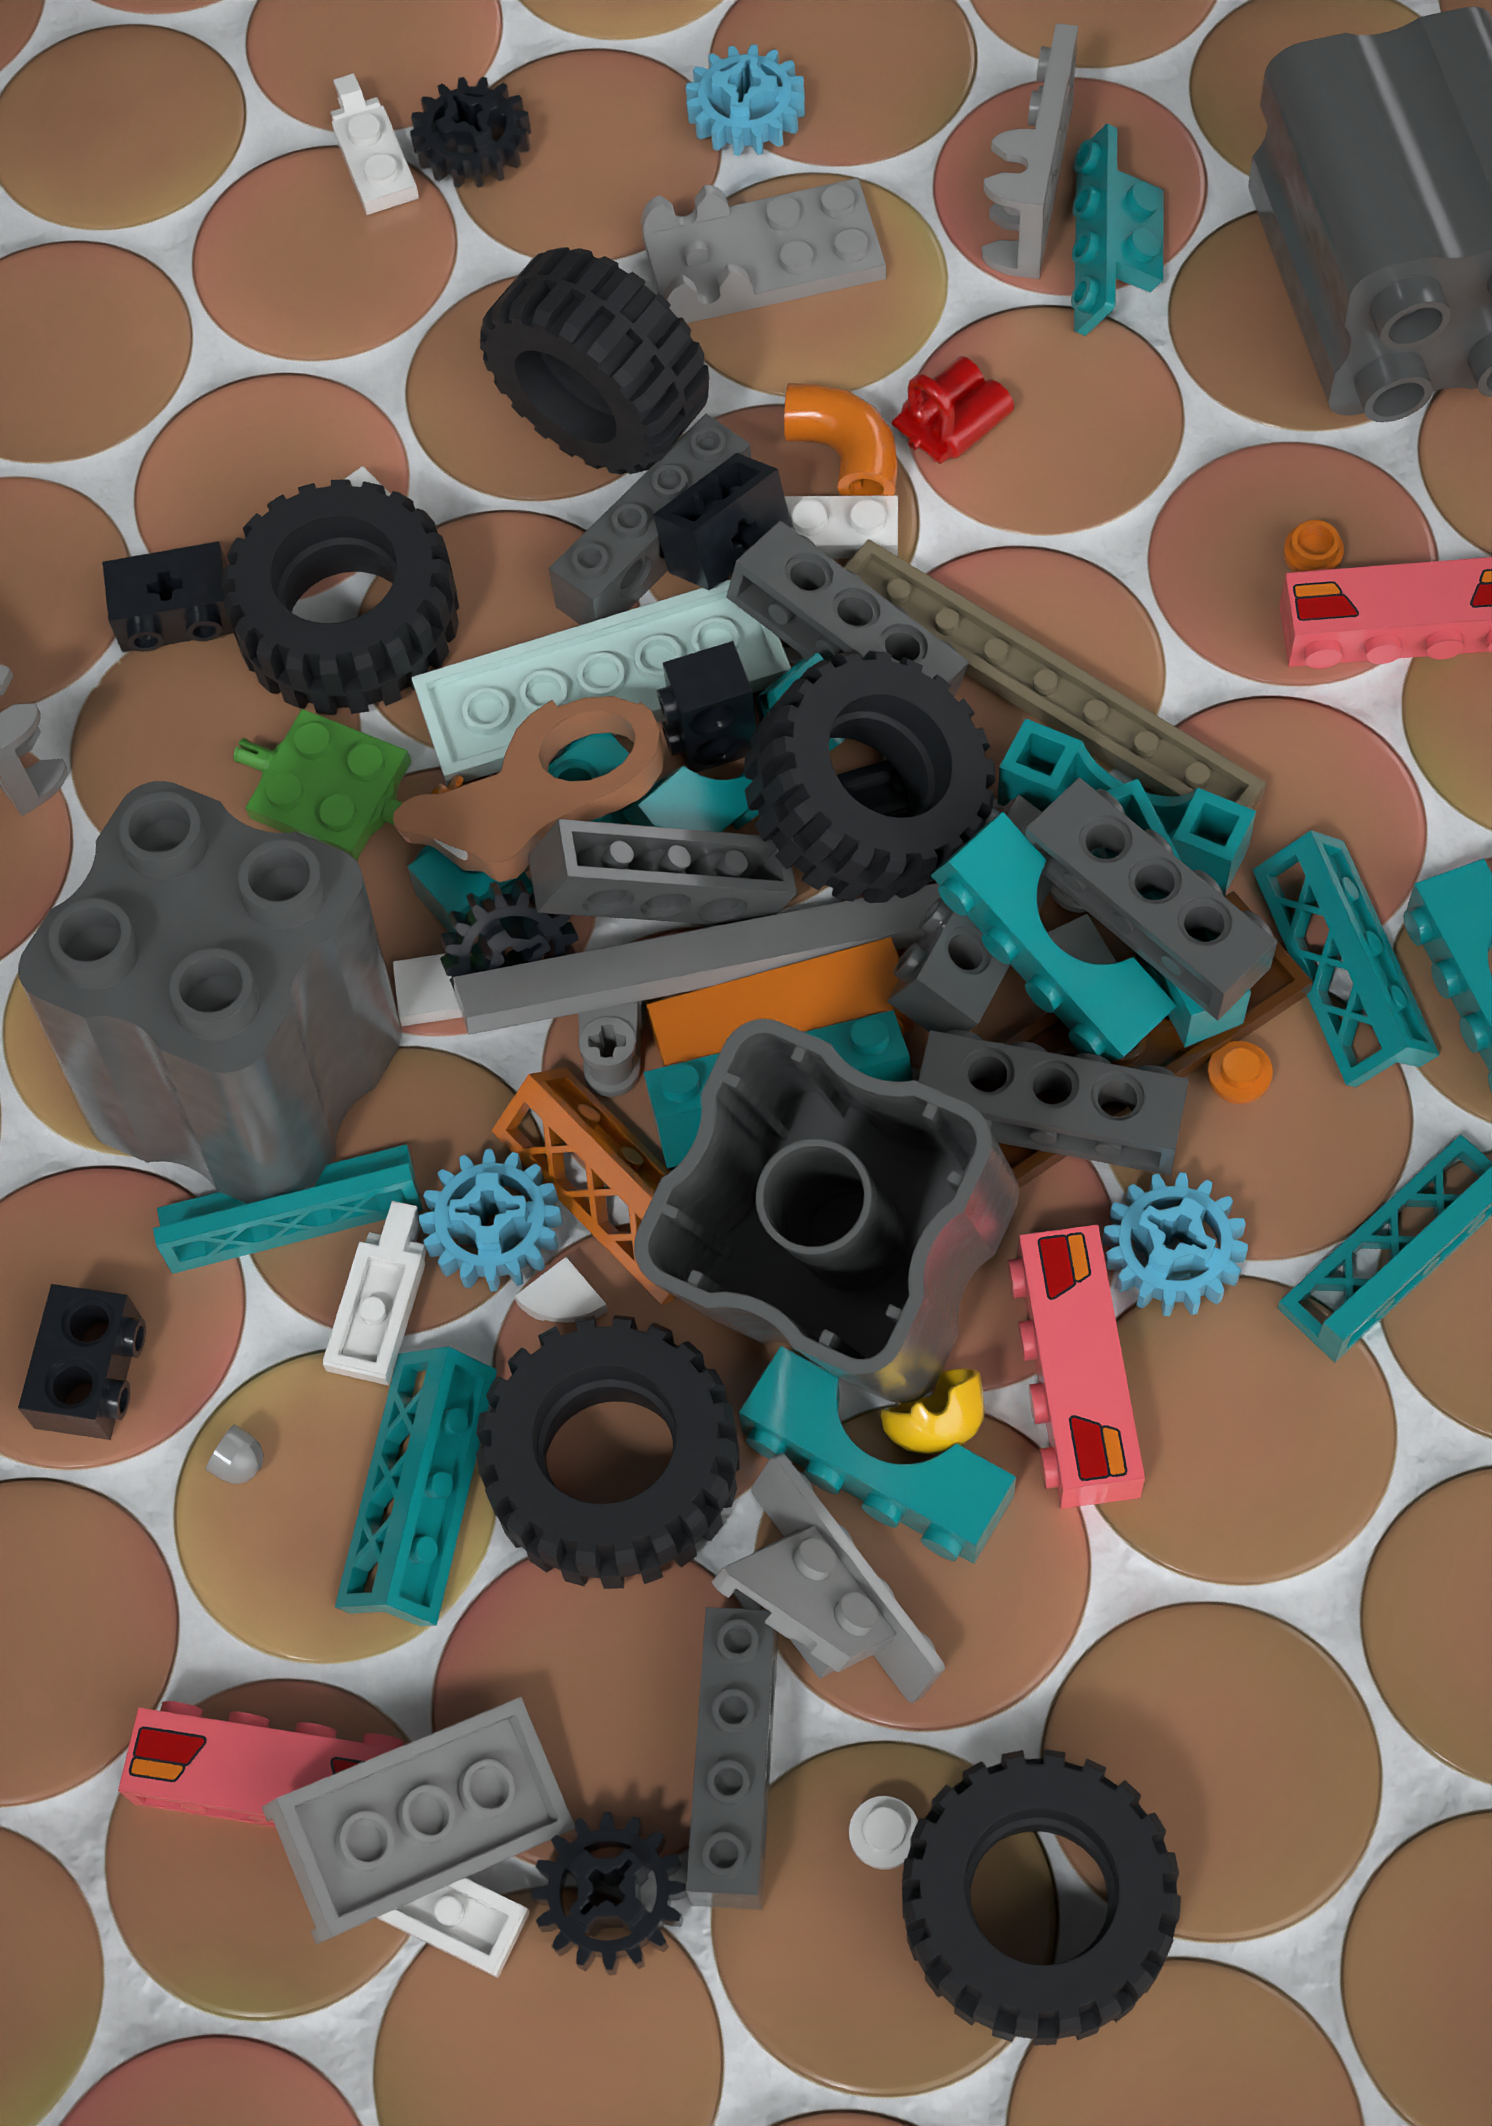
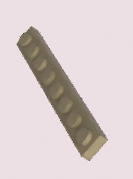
M870 539L864 543L844 566L845 569L856 573L866 585L890 603L904 609L910 618L938 639L952 645L958 654L969 661L965 675L1050 728L1083 741L1087 751L1134 780L1139 779L1142 785L1158 795L1170 797L1183 796L1200 788L1250 809H1253L1264 796L1265 781Z

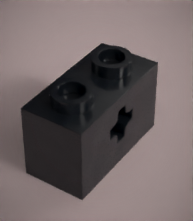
M735 453L653 514L669 573L707 590H711L720 582L725 581L733 573L736 561L780 520L792 528L778 469L739 453Z
M219 541L102 562L108 620L122 653L135 650L148 652L156 650L163 645L192 640L210 641L220 635L234 633L223 603L226 597L222 589V574L228 564Z

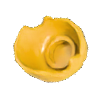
M969 1368L943 1371L937 1381L935 1391L931 1395L909 1403H898L897 1407H887L881 1411L884 1432L894 1443L907 1451L925 1455L944 1453L956 1443L963 1446L976 1435L984 1420L985 1404L980 1372Z

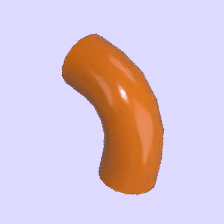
M788 383L784 410L785 440L792 442H816L834 449L839 455L840 461L837 489L841 496H894L898 471L895 438L876 407L851 391L819 384Z

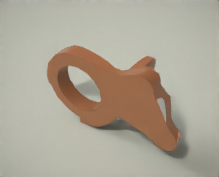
M615 696L586 697L557 707L555 702L551 700L531 713L515 730L505 752L502 769L498 774L445 793L414 796L402 803L394 812V825L407 843L432 846L464 871L485 872L492 879L499 882L517 878L521 873L525 872L532 884L528 855L558 819L591 821L626 807L641 799L650 791L662 772L665 757L660 729L652 711L642 702L637 704ZM614 733L626 736L634 742L633 750L626 760L606 775L587 781L570 782L555 778L548 773L549 764L558 751L576 739L591 734Z

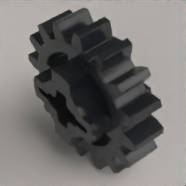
M461 77L458 79L457 89L450 90L444 84H440L437 86L439 92L437 99L423 96L420 99L423 112L412 113L411 119L414 129L410 131L414 153L418 155L420 167L422 169L432 167L434 180L439 182L449 174L453 177L454 187L460 188L466 178H473L474 183L479 188L484 185V176L492 174L494 178L501 181L505 179L503 172L505 165L513 168L521 166L519 152H529L530 150L528 135L531 134L529 115L528 111H524L520 95L509 97L506 84L502 83L494 90H491L488 86L487 77H481L476 86H468L466 79Z
M520 880L515 881L509 894H503L498 884L493 882L489 885L490 898L481 901L473 893L466 895L471 908L467 914L451 911L448 916L456 932H446L440 935L441 944L445 952H447L440 960L446 975L452 976L449 980L453 989V977L575 954L576 952L571 945L579 940L572 922H567L570 919L569 915L537 913L534 893L529 897L523 881ZM479 934L477 943L473 945L474 940ZM512 946L513 950H506V948Z
M603 1812L600 1830L592 1832L582 1818L575 1820V1831L578 1838L569 1843L564 1838L555 1835L551 1842L559 1855L555 1862L538 1860L535 1866L538 1872L549 1881L548 1886L532 1889L531 1898L534 1903L549 1906L550 1909L536 1919V1923L541 1932L560 1930L552 1944L553 1950L559 1956H562L573 1947H576L578 1949L576 1965L583 1971H587L595 1957L602 1958L608 1975H616L619 1957L627 1955L638 1969L645 1967L642 1948L650 1943L654 1948L665 1952L669 1946L660 1930L664 1924L681 1927L684 1921L682 1914L670 1906L671 1901L688 1897L685 1883L669 1881V1877L682 1868L678 1854L660 1858L659 1854L667 1842L665 1836L660 1831H657L646 1840L642 1839V1823L640 1818L632 1816L624 1830L617 1829L611 1812ZM608 1847L624 1849L615 1858H594L590 1854L595 1850ZM653 1870L657 1894L653 1910L650 1913L641 1903V1886L649 1879L648 1874ZM570 1874L578 1883V1900L569 1908L571 1912L566 1916L563 1905V1890L566 1879ZM603 1880L612 1887L621 1881L619 1887L624 1899L617 1906L606 1900L596 1907L599 1904L600 1898L595 1888ZM625 1928L630 1933V1935L616 1940L594 1939L602 1929Z

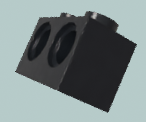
M734 641L662 662L666 687L656 691L665 719L661 721V726L671 756L681 753L687 769L695 773L745 758L746 754L752 749L750 739L756 728L753 691Z
M51 1284L18 1405L19 1411L34 1429L111 1440L115 1421L122 1420L125 1417L129 1405L130 1384L126 1381L131 1358H138L140 1356L146 1336L145 1321L128 1295ZM96 1323H109L106 1332L99 1339L91 1342L82 1341L83 1335L89 1327ZM81 1384H92V1390L85 1400L73 1405L66 1404V1399L71 1390Z

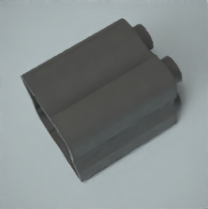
M1464 7L1422 16L1407 25L1380 34L1354 35L1342 33L1297 43L1282 50L1270 61L1264 73L1260 108L1267 123V132L1262 144L1252 155L1248 190L1330 409L1339 415L1365 413L1366 417L1372 421L1391 422L1415 413L1429 401L1433 391L1441 389L1478 388L1483 395L1492 397L1491 14L1481 7Z
M153 781L134 788L123 798L96 839L94 861L84 882L68 899L49 911L24 949L18 964V974L22 986L91 1133L101 1143L147 1163L172 1162L189 1167L207 1178L217 1192H221L246 1204L312 1188L317 1183L326 1165L331 1164L336 1156V1139L342 1120L358 1099L375 1089L395 1055L402 1038L401 1025L361 868L357 861L348 853L298 832L272 833L250 827L233 817L223 806L222 802L168 781Z
M771 1019L749 1021L739 1026L727 1038L701 1093L702 1115L695 1141L681 1163L669 1174L661 1178L639 1225L634 1241V1254L638 1267L651 1282L721 1325L763 1344L772 1342L789 1343L794 1349L839 1379L887 1401L909 1403L919 1400L927 1395L936 1385L959 1335V1306L969 1280L982 1264L995 1256L1016 1210L1019 1200L1017 1179L985 1118L972 1105L915 1080L891 1082L865 1075L846 1063L830 1043L779 1021Z

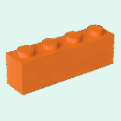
M892 937L646 1004L651 1032L662 1067L720 1053L727 1038L734 1030L749 1021L757 1019L776 1020L806 1032L894 1010L902 1036L905 1032L914 1030V1021L887 1002L899 978L893 975V970L899 958Z

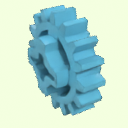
M752 44L747 54L739 55L735 46H729L727 58L721 59L712 53L708 55L709 69L697 66L693 69L694 82L686 84L689 124H695L696 136L699 140L712 135V147L714 150L718 151L728 143L733 145L734 155L740 156L744 146L752 145L753 150L759 155L763 154L764 142L770 141L772 144L780 147L783 145V131L794 134L798 131V117L805 116L804 80L802 76H795V63L792 60L779 65V53L777 50L773 49L763 57L759 56L757 45Z
M486 1149L483 1155V1163L475 1166L466 1155L460 1156L459 1161L462 1171L454 1176L449 1171L441 1169L437 1174L443 1190L441 1192L426 1190L423 1195L427 1207L433 1211L419 1215V1222L423 1232L430 1234L423 1240L430 1257L440 1256L438 1265L446 1277L455 1273L460 1268V1278L463 1286L469 1289L475 1284L479 1276L486 1278L491 1292L498 1290L500 1277L509 1275L517 1286L524 1284L521 1269L528 1264L532 1268L542 1271L545 1268V1264L540 1253L541 1248L557 1250L559 1246L556 1233L550 1229L563 1225L560 1207L553 1206L558 1201L556 1189L553 1183L542 1184L544 1177L539 1165L534 1164L522 1172V1163L518 1153L512 1152L507 1157L505 1163L500 1164L496 1162L493 1150ZM504 1186L514 1188L523 1195L512 1196L504 1189ZM498 1214L495 1215L494 1225L485 1226L488 1224L489 1215ZM453 1238H457L459 1244H471L478 1250V1255L469 1253L459 1247L453 1241Z
M1180 1172L1175 1186L1166 1187L1161 1176L1154 1174L1151 1178L1149 1192L1145 1193L1141 1188L1132 1184L1128 1187L1126 1196L1129 1206L1116 1202L1113 1203L1109 1219L1115 1225L1104 1227L1102 1244L1112 1248L1105 1255L1106 1269H1122L1117 1278L1116 1288L1119 1292H1123L1135 1286L1139 1290L1137 1306L1141 1309L1147 1306L1152 1298L1161 1300L1163 1316L1171 1315L1175 1302H1184L1188 1312L1194 1315L1198 1314L1201 1296L1204 1295L1208 1300L1217 1305L1222 1301L1224 1294L1222 1283L1236 1286L1241 1269L1235 1263L1245 1262L1248 1251V1244L1237 1239L1243 1236L1246 1223L1244 1218H1227L1234 1201L1230 1196L1223 1197L1216 1202L1210 1198L1213 1182L1206 1180L1197 1190L1188 1188L1187 1174ZM1204 1221L1213 1230L1218 1242V1248L1215 1247L1216 1240L1205 1234L1202 1225ZM1175 1238L1185 1242L1177 1245L1175 1250L1164 1246V1244L1170 1245ZM1131 1239L1135 1241L1134 1248L1145 1254L1148 1263L1145 1268L1140 1264L1133 1252ZM1188 1277L1192 1278V1279H1189V1280L1176 1281V1280H1180V1279H1184V1278H1188Z

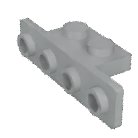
M784 1453L773 1456L769 1459L751 1488L753 1496L784 1536L770 1545L814 1525L897 1633L885 1649L873 1656L909 1703L916 1702L924 1697L945 1669V1665L937 1655L933 1643L914 1625L895 1600L889 1585L876 1575L854 1546L848 1531L835 1521L813 1492L807 1477L797 1471ZM789 1638L819 1679L835 1671L811 1655L801 1642Z

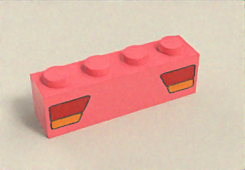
M1492 557L1285 573L1279 608L1288 667L1309 666L1315 669L1332 667L1337 663L1369 661L1374 664H1386L1399 658L1429 656L1433 659H1448L1464 653H1492Z
M1090 1225L1019 1235L1017 1259L1007 1260L1008 1277L1012 1298H1024L1028 1320L1018 1321V1334L1023 1361L1035 1360L1039 1383L1029 1384V1399L1034 1424L1046 1423L1050 1447L1039 1449L1045 1489L1057 1488L1060 1509L1141 1498L1145 1475L1099 1226Z
M164 1701L160 1711L138 1707L118 1791L134 1805L276 1827L274 1821H267L263 1813L262 1807L267 1803L404 1746L405 1742L396 1737L377 1733H365L362 1743L336 1739L337 1731L335 1729L306 1722L296 1723L295 1732L269 1728L270 1720L244 1712H230L227 1721L203 1718V1710L199 1707L181 1702Z

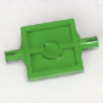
M301 709L285 739L274 750L253 743L246 738H242L238 742L241 748L236 746L233 755L234 761L262 772V779L245 807L250 819L284 833L298 832L340 849L351 855L356 861L370 836L386 822L394 825L393 814L403 803L397 800L398 786L412 762L408 750L305 709Z

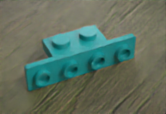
M1107 123L1091 139H1086L1079 146L1073 163V168L1076 171V197L1073 203V215L1076 217L1075 243L1072 249V260L1075 262V287L1071 296V305L1074 308V332L1084 336L1115 308L1116 279L1150 293L1163 281L1164 190L1117 170V127Z

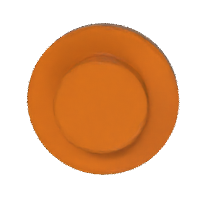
M1308 520L1298 525L1286 537L1283 548L1284 560L1294 572L1338 569L1344 555V544L1337 530L1331 524L1321 520Z
M1233 1041L1213 1053L1209 1061L1207 1076L1211 1088L1222 1099L1234 1104H1245L1259 1099L1266 1093L1271 1084L1273 1067L1268 1055L1257 1045L1245 1041Z

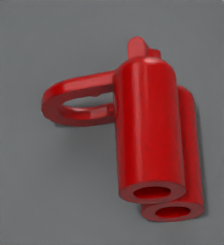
M959 356L932 379L923 374H917L910 379L907 387L908 399L903 403L901 413L893 419L892 426L910 440L908 441L910 448H913L914 451L920 448L932 458L933 462L942 464L947 459L960 457L1011 414L1015 407L1011 395L1004 386L993 379L985 381L982 372L972 360L965 356Z

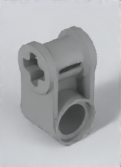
M645 1000L578 1013V1043L581 1057L584 1059L583 1069L588 1086L599 1095L608 1097L624 1095L632 1090L639 1081L641 1073L642 1029L645 1026Z

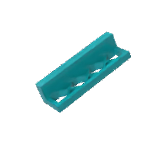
M1310 830L1254 868V875L1289 955L1313 981L1312 989L1307 994V997L1345 1084L1358 1087L1397 1062L1420 1068L1438 1057L1440 1053L1344 841ZM1299 862L1306 877L1299 900L1296 902L1286 899L1277 876ZM1315 900L1317 901L1319 908L1314 907ZM1290 907L1296 908L1294 915ZM1311 913L1323 916L1329 928L1322 955L1309 952L1304 940ZM1339 953L1342 957L1343 962L1337 960ZM1314 961L1319 962L1318 968H1316ZM1335 967L1347 970L1353 982L1346 1009L1333 1006L1327 993ZM1363 1007L1367 1016L1361 1014ZM1337 1015L1343 1016L1342 1023H1340ZM1358 1022L1372 1025L1382 1048L1358 1063L1351 1048Z
M1460 1134L1279 1301L1277 1309L1336 1363L1492 1217V1161ZM1457 1159H1460L1479 1176L1461 1195L1444 1194L1443 1172ZM1433 1183V1194H1421ZM1405 1207L1434 1208V1220L1417 1236H1399L1398 1214ZM1388 1224V1236L1376 1235ZM1360 1249H1389V1262L1371 1279L1353 1278L1352 1256ZM1343 1266V1278H1330ZM1314 1291L1344 1292V1304L1327 1318L1323 1325L1301 1305Z
M406 1144L327 1164L314 1187L246 1204L221 1192L158 1207L157 1213L160 1226L153 1228L156 1247L170 1271L174 1274L385 1220L392 1201L417 1206V1211L423 1210L411 1154Z
M449 1346L398 1353L334 1608L349 1614L385 1612L417 1626H437L475 1467L476 1452H478L480 1445L476 1434L479 1414L488 1411L489 1402L486 1394L496 1377L497 1369ZM419 1371H426L423 1386L412 1399L417 1374ZM410 1434L407 1451L396 1461L400 1444ZM394 1497L391 1515L381 1526L384 1508ZM378 1562L372 1592L363 1593L368 1572Z

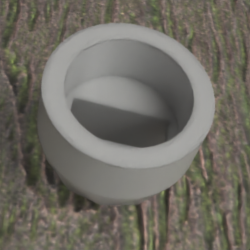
M234 1424L216 1447L205 1470L222 1481L231 1484L246 1483L261 1469L264 1453L260 1443L251 1434Z

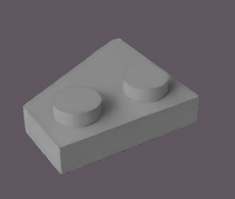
M815 1525L724 1566L712 1581L717 1591L729 1598L734 1590L738 1589L769 1610L770 1613L764 1623L786 1638L801 1642L811 1655L836 1672H840L882 1651L897 1635Z

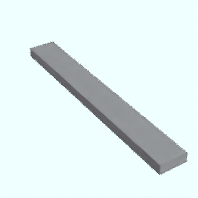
M938 883L925 885L918 892L903 899L895 894L885 903H868L864 901V898H858L853 902L843 901L453 977L455 996L468 1035L703 989L892 937L896 950L905 949L914 943L919 945L925 932L919 928V924L931 905L941 897L938 892L940 885Z

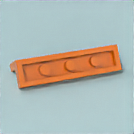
M566 1067L528 1074L491 1131L511 1152L519 1154L521 1162L527 1168L534 1164L541 1167L544 1177L542 1183H553L558 1200L661 1305L672 1302L675 1296L645 1277L638 1267L634 1254V1241L639 1225L661 1178L669 1174L670 1171ZM530 1108L543 1121L545 1145L534 1146L517 1128ZM564 1152H575L585 1162L588 1188H576L566 1178ZM617 1195L628 1206L631 1231L619 1232L608 1221L606 1196Z

